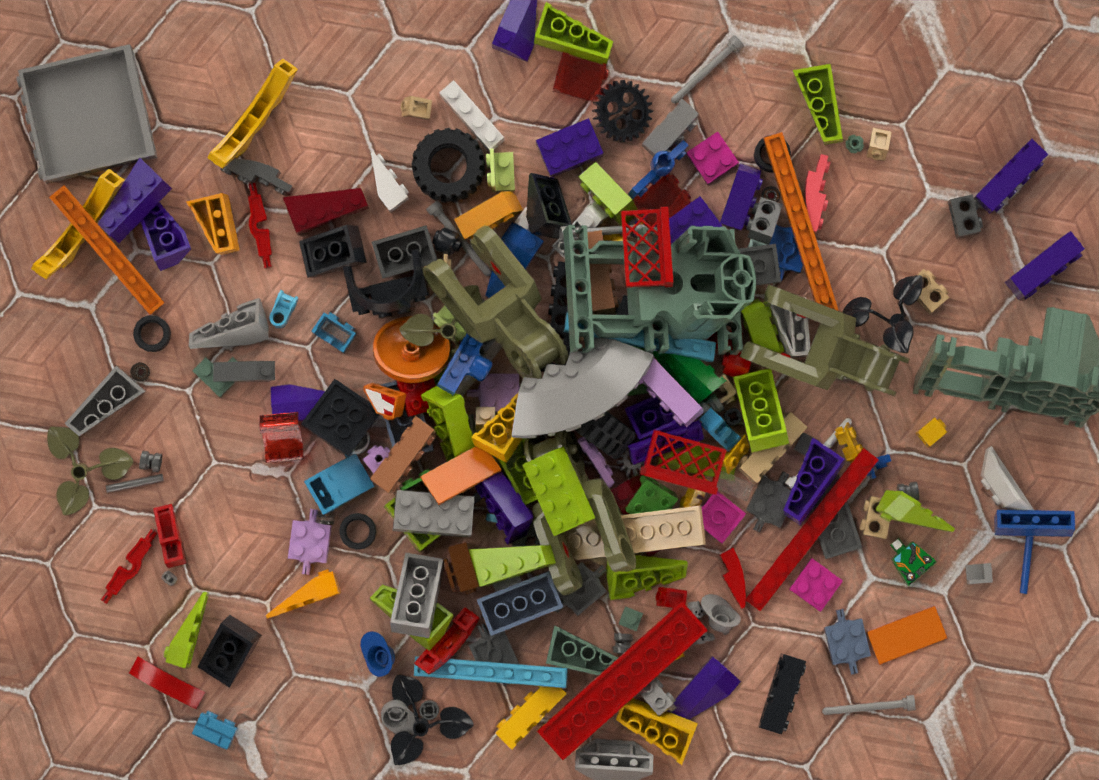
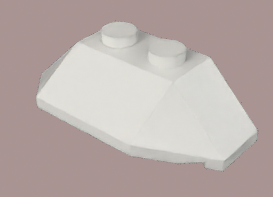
M992 446L988 447L985 451L981 471L983 479L981 483L986 490L990 489L992 492L994 503L997 506L1000 505L1002 508L1010 510H1034Z

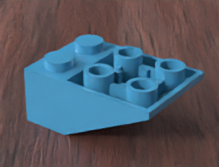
M356 454L345 458L304 481L323 515H327L375 487Z

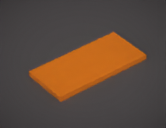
M474 447L420 476L437 504L440 505L501 472L502 469L491 454L478 447Z
M935 606L867 632L879 665L947 639Z

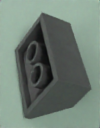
M427 225L372 241L382 279L414 270L413 250H420L423 267L437 260Z

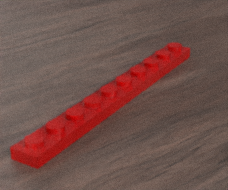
M865 448L861 450L746 598L748 603L761 612L878 462V458Z

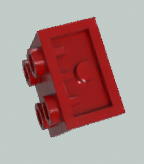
M434 379L418 383L397 381L399 391L406 393L404 406L408 417L425 412L427 414L429 405L427 401H423L421 395L436 386Z

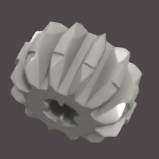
M626 449L625 454L621 456L623 460H618L616 463L624 464L620 467V471L628 468L626 475H629L630 470H633V475L636 476V469L638 468L640 471V465L644 466L645 462L635 465L629 464L630 460L627 457L630 454Z

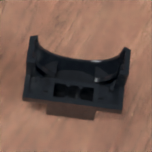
M420 250L412 251L414 276L378 283L365 288L357 287L352 266L342 267L352 311L358 312V315L370 313L369 310H372L373 316H379V318L383 319L392 317L393 312L398 314L411 312L410 308L415 307L414 301L426 300L425 296H429L430 293L427 281L423 275L424 267Z

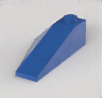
M513 222L501 238L525 270L544 244L542 239ZM493 270L485 294L488 298L505 287Z

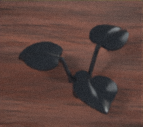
M920 275L909 276L897 282L893 290V296L895 299L900 300L899 308L901 314H894L890 319L870 309L872 302L866 297H857L851 300L845 306L842 313L856 318L855 327L865 324L869 319V313L888 322L892 327L884 331V343L896 352L908 353L914 330L913 326L905 318L907 314L904 312L903 303L910 306L918 300L923 288V277Z
M400 674L393 681L392 697L393 700L403 701L407 707L410 704L412 705L415 722L413 725V735L407 731H402L392 738L391 752L394 765H404L417 759L423 751V742L415 737L426 735L428 729L437 724H441L440 732L449 739L463 736L474 726L471 717L457 707L444 708L440 713L441 720L431 724L425 718H419L414 702L422 699L423 686L417 679Z

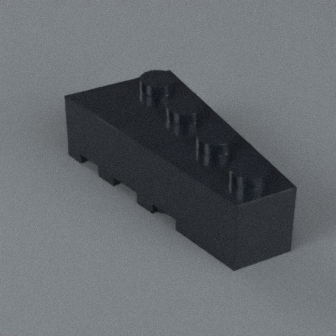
M780 654L758 725L759 728L781 735L783 731L786 732L789 724L787 717L793 711L795 704L793 699L795 694L799 692V681L806 669L805 660Z

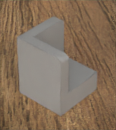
M991 563L965 566L967 584L993 582Z

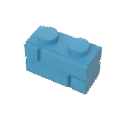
M208 710L206 713L202 712L192 734L228 750L238 730L235 727V722L226 718L222 721L217 718V714Z

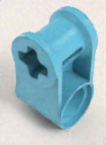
M280 290L269 317L275 328L280 329L287 325L299 297H292L285 294L283 290ZM278 314L284 316V320L281 323L274 322V317Z

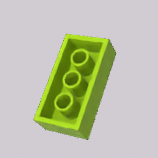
M764 369L735 376L734 381L751 452L789 444L772 370Z
M564 446L523 464V468L553 536L595 519V515Z

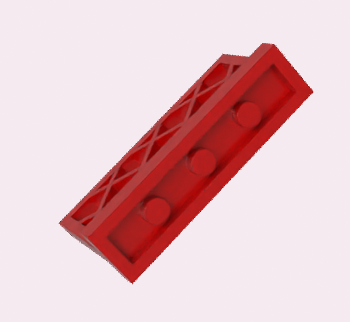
M668 207L651 210L621 211L626 288L673 287ZM648 215H656L657 221L652 227L644 221ZM625 216H634L639 221L631 227L626 223ZM640 223L649 229L643 237L635 231ZM651 231L658 236V240L654 245L645 239ZM631 233L640 239L634 246L627 242V237ZM642 241L650 247L645 255L636 249ZM652 250L659 255V260L655 264L646 258ZM633 251L641 257L635 265L628 260V256ZM643 260L651 266L646 274L637 268ZM653 269L660 273L661 281H652L648 277ZM634 270L642 276L638 282H630L629 275Z
M654 430L644 467L641 466L640 474L717 495V483L727 450ZM658 435L664 436L668 444L658 448L656 444ZM682 441L685 449L676 453L673 444ZM700 446L703 454L694 458L690 449ZM670 447L674 456L665 460L661 451ZM713 451H719V459L712 463L708 454ZM688 452L692 460L683 465L679 456ZM658 454L662 463L657 466L650 465L651 458ZM706 457L709 466L701 470L696 461ZM676 458L680 468L671 471L667 463ZM694 463L698 472L689 476L685 468ZM710 468L714 472L712 481L706 480L703 475Z

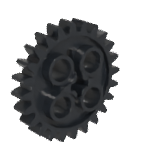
M620 80V83L613 81V86L606 84L607 90L601 88L602 95H596L599 101L593 102L597 106V109L592 110V112L597 113L593 120L599 121L596 127H602L601 134L607 132L606 138L613 136V141H618L619 139L620 142H625L626 139L627 141H632L633 137L639 138L638 132L644 134L643 127H649L646 121L652 120L648 116V113L653 112V110L648 109L652 102L646 101L650 96H644L645 89L638 90L639 84L633 85L632 81L627 83L625 80ZM625 93L629 97L627 103H625L623 100V96ZM634 102H636L635 106L626 109L625 111H623V114L616 115L614 118L609 120V117L621 112L623 110L622 108H627ZM609 103L613 105L612 112L608 111L607 106ZM634 110H636L638 113L637 119H634L632 117V112ZM619 119L622 121V127L620 129H618L616 125L617 120Z

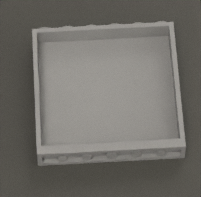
M130 44L18 70L17 83L19 88L22 87L23 90L21 101L23 106L27 108L28 113H25L27 124L31 125L32 130L29 132L31 142L35 143L36 150H33L35 160L39 161L40 168H37L38 176L46 184L137 163L139 158L143 161L158 158L136 60Z

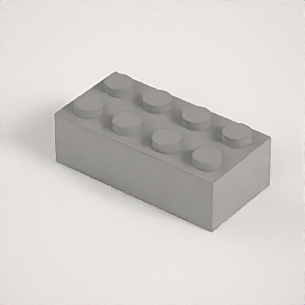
M397 490L395 495L393 531L470 538L472 534L474 497L456 495L438 505L431 493Z
M405 553L390 621L391 632L430 638L444 571L443 559Z

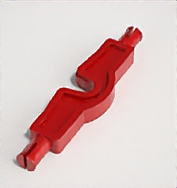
M253 183V187L252 184H248L251 195L248 196L251 212L249 229L252 236L256 239L258 255L263 259L264 269H267V263L268 268L272 267L270 256L272 255L270 231L267 228H257L258 223L267 220V215L263 206L262 196L258 194L256 183Z
M150 529L146 537H141L125 558L132 564V569L127 570L122 566L116 569L113 577L105 587L107 592L100 599L101 601L108 604L112 596L118 595L126 582L133 579L139 573L142 567V560L153 546L151 541L158 534L157 532Z

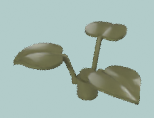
M477 285L463 287L478 306L482 304V298ZM416 314L399 328L404 338L417 346L431 344L434 339L433 333H441L446 339L451 338L457 348L450 351L449 363L460 345L454 337L456 335V327L454 325L457 322L455 318L451 323L442 325L441 329H433L434 322L428 315Z
M51 426L48 429L47 442L50 452L58 459H65L70 454L72 465L74 466L71 470V475L75 479L76 484L73 481H65L60 484L56 493L63 515L76 513L87 503L89 490L86 486L79 484L80 480L84 479L89 471L102 467V474L106 478L117 480L123 477L134 463L133 458L127 452L118 448H107L99 455L100 464L87 467L84 463L77 464L72 451L76 450L79 446L78 435L67 427Z

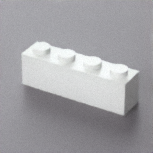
M454 80L439 92L440 97L489 152L490 149L497 148L504 141V136Z

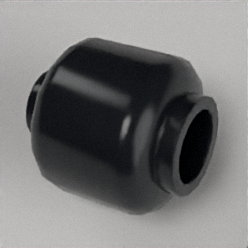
M442 228L436 231L432 244H434L436 251L450 256L455 251L459 252L462 241H460L459 233L448 228Z

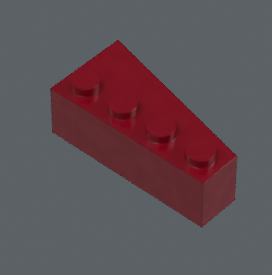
M361 188L283 197L297 235L369 209Z

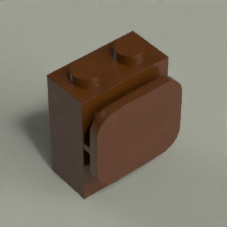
M464 542L448 547L452 562L449 563L448 558L443 559L452 592L457 591V585L460 592L465 591V595L477 592L476 588L479 587L470 557L468 543Z

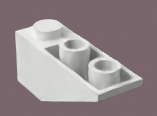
M372 152L371 156L378 196L391 213L409 200L407 196L409 192L403 184L399 186L395 179L398 177L393 170L386 169L384 166L386 161L383 157Z
M594 202L584 210L572 225H575V229H579L582 225H587V229L597 228L608 215ZM573 237V239L576 241L579 240V237ZM559 238L552 247L565 259L564 242H561Z

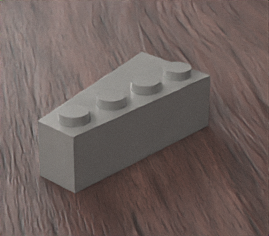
M116 366L64 424L78 436H81L140 396L145 390L122 369Z

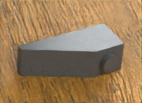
M275 361L213 362V382H270L275 380Z

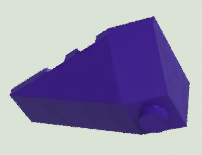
M510 0L493 39V49L528 62L534 47L537 0Z

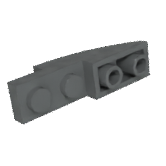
M233 159L223 169L221 168V171L228 175H231V173L238 176L237 179L245 184H248V182L253 184L256 178H259L258 182L267 187L269 184L276 187L275 191L282 195L286 193L291 195L294 190L292 185L278 178L281 174L278 169L260 162Z

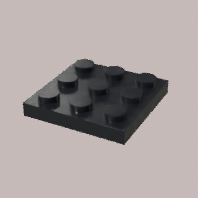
M334 379L301 423V426L349 458L380 414L375 412L369 401Z

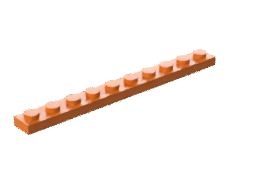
M780 132L764 137L763 141L814 302L839 311L783 133Z

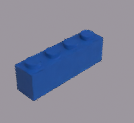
M997 510L994 516L995 535L1072 537L1075 531V511Z

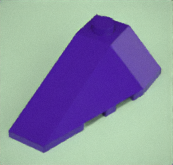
M160 202L141 220L152 256L160 271L179 264L191 250L185 231Z
M291 384L272 386L271 408L273 424L304 421L325 391Z
M711 656L675 698L674 705L677 708L670 713L690 720L728 697L741 681Z

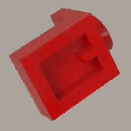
M658 587L655 596L656 606L674 608L681 601L686 605L688 590Z

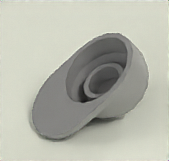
M391 700L387 702L381 710V719L385 727L395 734L407 731L413 735L414 713L408 709L403 701Z

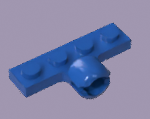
M683 140L671 152H657L650 163L651 171L630 190L628 195L633 200L637 196L641 198L648 191L647 186L650 183L654 185L660 180L661 176L670 174L675 166V160L680 161L687 154L685 150L689 145Z
M466 333L437 387L454 395L466 375H470L479 381L485 380L493 363L480 355L479 350L483 343H480Z

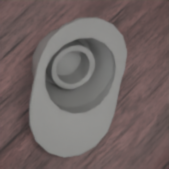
M709 594L702 598L701 606L709 616V625L712 629L727 635L733 627L740 624V615L722 597Z

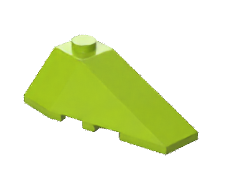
M209 592L201 594L171 641L170 646H166L164 652L166 663L182 668H190Z

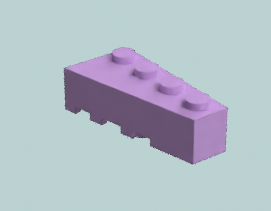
M653 358L648 372L645 376L643 375L638 383L640 385L643 383L647 387L646 391L653 398L657 397L661 401L659 404L666 412L670 410L674 414L673 419L680 426L684 424L688 427L704 412L702 407Z

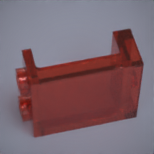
M562 52L553 92L590 102H597L596 95H602L600 91L603 88L601 87L603 80L607 81L609 70L606 69L607 64L587 61Z
M668 174L663 176L656 184L650 186L641 198L637 196L633 202L637 210L668 207L669 218H671L691 203V196L685 189L681 190L678 186L680 182L674 174L671 176ZM648 215L644 219L651 227L657 221L656 215Z
M298 412L260 415L259 429L263 438L265 462L277 463L303 460L304 445Z

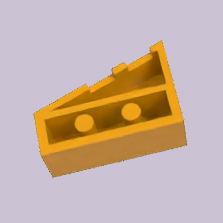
M504 191L454 220L464 239H473L476 231L482 226L486 225L491 229H495L498 227V224L513 219L515 215L523 211V208L514 191Z
M220 193L186 201L216 254L224 255L240 251L229 195Z

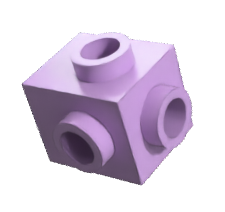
M375 445L367 451L369 455L363 461L373 474L382 463V461L377 462V457L382 456L384 460L389 456L390 450L388 447L383 448L381 445L379 447Z

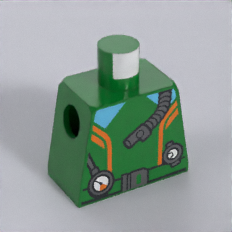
M897 538L890 544L897 553L891 558V561L907 586L912 584L937 562L913 541L905 546Z

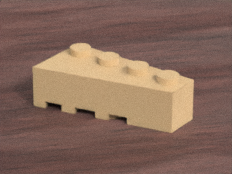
M792 412L788 413V415L783 413L789 444L753 452L749 457L745 455L738 462L740 465L738 470L754 485L761 480V477L770 470L774 463L808 428Z

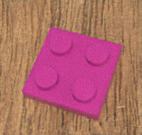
M718 131L686 152V155L707 185L739 164Z
M717 491V495L712 494L702 506L704 530L721 544H723L746 515L745 512L719 491Z
M811 558L789 590L821 612L843 580Z

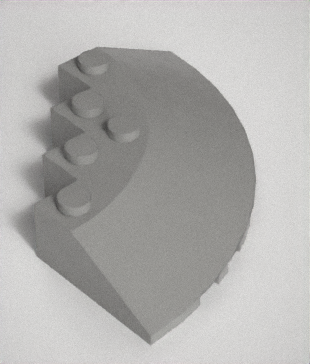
M594 337V349L589 353H583L582 351L570 352L566 366L547 364L542 379L524 377L517 397L512 438H537V435L543 434L553 436L555 432L566 430V432L580 428L581 424L590 420L596 421L603 417L606 411L614 406H619L628 398L627 394L632 389L638 387V382L648 372L654 355L615 339Z

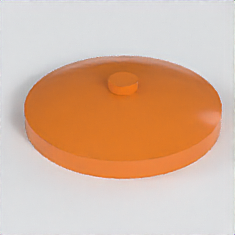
M412 316L394 319L381 327L374 338L373 357L379 369L390 378L406 383L424 382L440 374L449 361V339L444 338L441 333H433L434 339L431 344L417 346L405 339L399 330ZM436 324L433 326V329H440Z

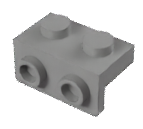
M656 677L639 693L656 714L660 716L666 710L672 712L677 707L674 705L676 700L669 692L666 694L661 689L663 684Z

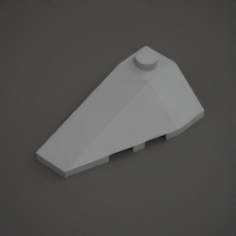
M260 298L242 303L237 306L238 310L233 313L221 315L222 318L215 323L209 322L189 333V348L251 345L267 340L269 325Z

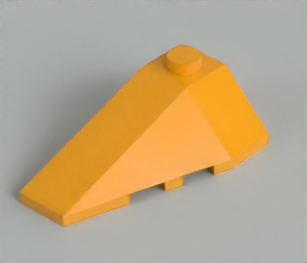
M329 569L318 572V577L313 578L266 614V618L269 619L340 594L341 590L334 571L329 572Z

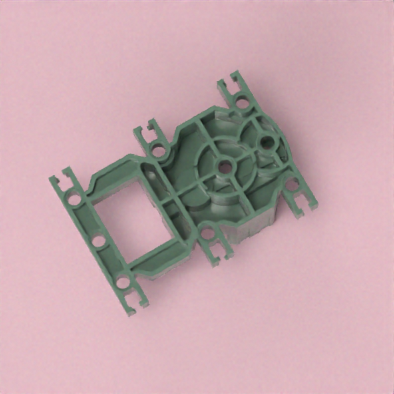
M568 225L563 230L570 352H577L582 348V344H579V337L584 338L585 348H582V352L589 353L594 349V333L599 338H634L641 330L644 331V347L648 353H653L656 349L654 338H658L660 349L658 354H664L669 349L668 334L673 339H708L716 331L718 355H724L728 351H730V355H737L743 350L740 312L754 300L756 276L750 256L741 254L735 243L734 229L728 230L725 226H690L671 244L673 287L627 288L629 315H592L589 264H624L623 241H598L592 249H589L587 225H582L578 230H575V234H579V240L576 241L573 239L572 231L575 229V225ZM642 227L638 233L643 237L648 228ZM651 232L652 242L649 243L654 245L658 240V236ZM627 241V242H629L632 246L635 245V243H634L633 241ZM642 241L636 249L645 255L650 247ZM573 248L578 249L579 252H580V255L576 254V253L573 251ZM652 250L646 258L655 264L659 260V255ZM634 251L628 256V260L634 265L641 259ZM643 260L637 268L646 274L651 266ZM653 269L648 277L652 281H661L660 273ZM634 270L629 275L630 282H638L642 276ZM575 285L580 286L582 292L577 291ZM578 323L583 324L584 330L578 327ZM652 324H655L659 331L654 330ZM726 325L732 329V332L727 330ZM728 339H731L733 351H731V347L728 346Z
M1054 307L1046 309L1042 340L1029 336L1028 346L1018 345L1011 339L999 337L992 351L969 346L956 347L957 338L951 337L950 342L942 341L945 336L937 334L915 375L913 394H918L921 389L925 390V396L932 397L934 391L939 390L949 396L978 402L989 401L988 409L994 410L996 408L995 405L1002 406L1001 412L1006 413L1010 406L1013 405L1022 411L1051 417L1064 416V425H1069L1070 421H1076L1075 427L1082 428L1090 416L1099 412V338L1091 318L1087 314ZM947 368L980 374L982 377L949 371Z

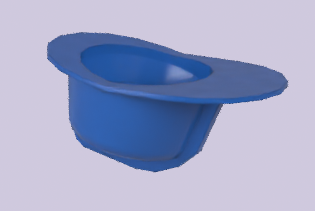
M374 631L367 632L361 639V651L369 671L377 677H383L390 672L395 662V653L387 645L382 635Z

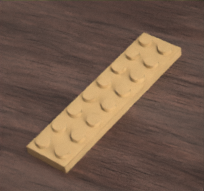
M701 506L621 515L634 553L706 545ZM595 519L564 532L574 560L606 557L604 544Z

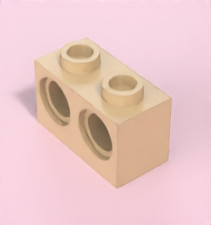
M923 269L917 275L922 276L927 285L925 288H922L921 295L917 301L931 314L949 298L947 295L948 291L943 285H938L934 281L936 278L929 270L925 271ZM931 293H937V294H938V296H939V301H938V302H932V301H931V299H930V294H931Z
M871 496L864 503L863 511H866L865 519H861L860 530H862V535L887 539L890 522L881 518L880 513L877 514L873 511V505L879 503L881 498ZM872 521L877 522L879 525V529L875 533L869 529Z

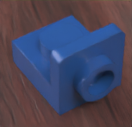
M890 455L876 457L879 460L874 466H876V469L887 467V463L891 462ZM874 468L867 474V476H870V479L876 478Z

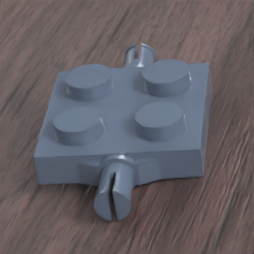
M844 609L836 610L838 622L824 627L832 665L848 663L851 675L859 673L856 661L871 656L862 618L846 620Z

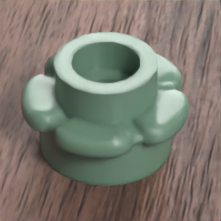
M851 135L845 142V146L849 152L855 154L863 150L864 140L861 136Z

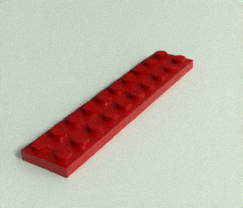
M681 601L541 726L537 732L556 754L564 760L708 630Z

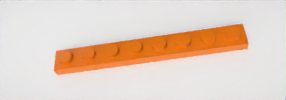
M65 185L49 197L149 315L165 303Z

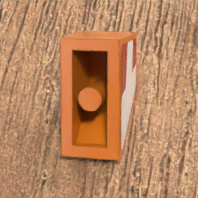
M370 383L363 387L377 414L383 415V418L387 420H394L402 416L406 393L376 383Z

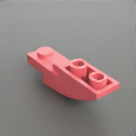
M823 154L819 156L816 171H808L804 190V202L814 234L817 232V229L821 230L824 219L821 218L822 211H826L828 200H825L826 194L819 193V191H823L826 180H823L824 172L828 173L830 162L827 161L828 156Z

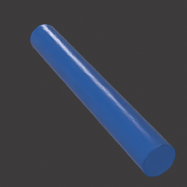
M1026 536L1020 585V593L1027 594L1033 536Z

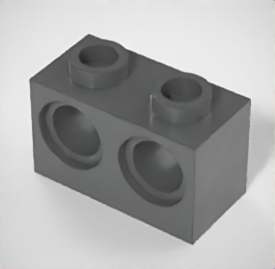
M973 194L950 199L948 205L956 239L979 234L981 228H983L981 217L977 215L976 210L979 209L977 199L973 198ZM961 202L968 204V211L964 212L960 209L959 205ZM965 221L972 222V230H967L964 227Z
M761 197L759 203H755L751 213L755 215L753 220L749 219L746 230H749L747 238L769 245L783 204ZM762 210H767L770 214H765ZM760 226L764 228V230H759L757 227Z

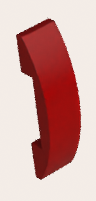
M464 607L452 620L453 626L430 651L426 649L414 664L428 675L439 669L460 649L480 618Z
M139 656L129 672L130 675L194 709L198 708L206 693Z

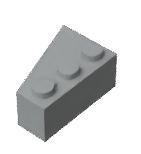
M681 99L676 108L668 113L662 123L642 143V147L653 157L659 151L671 152L670 148L674 144L678 145L685 138L683 134L687 130L691 132L698 123L696 121L699 113L685 100Z

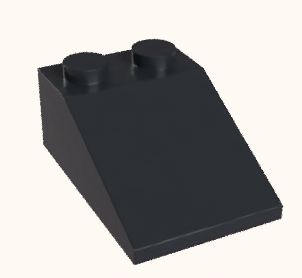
M535 173L529 174L526 218L531 234L559 239V228L572 225L559 181L556 178Z
M344 225L299 241L307 278L343 270L342 267L344 266L355 267L367 263L359 226Z
M229 615L221 622L198 668L230 688L262 635L232 615Z

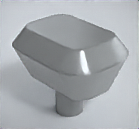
M165 571L162 575V580L172 586L176 583L177 576L170 571Z

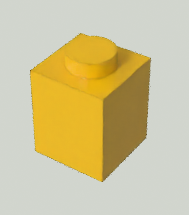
M934 417L915 434L928 448L947 433L945 430L947 426L940 418L937 420Z

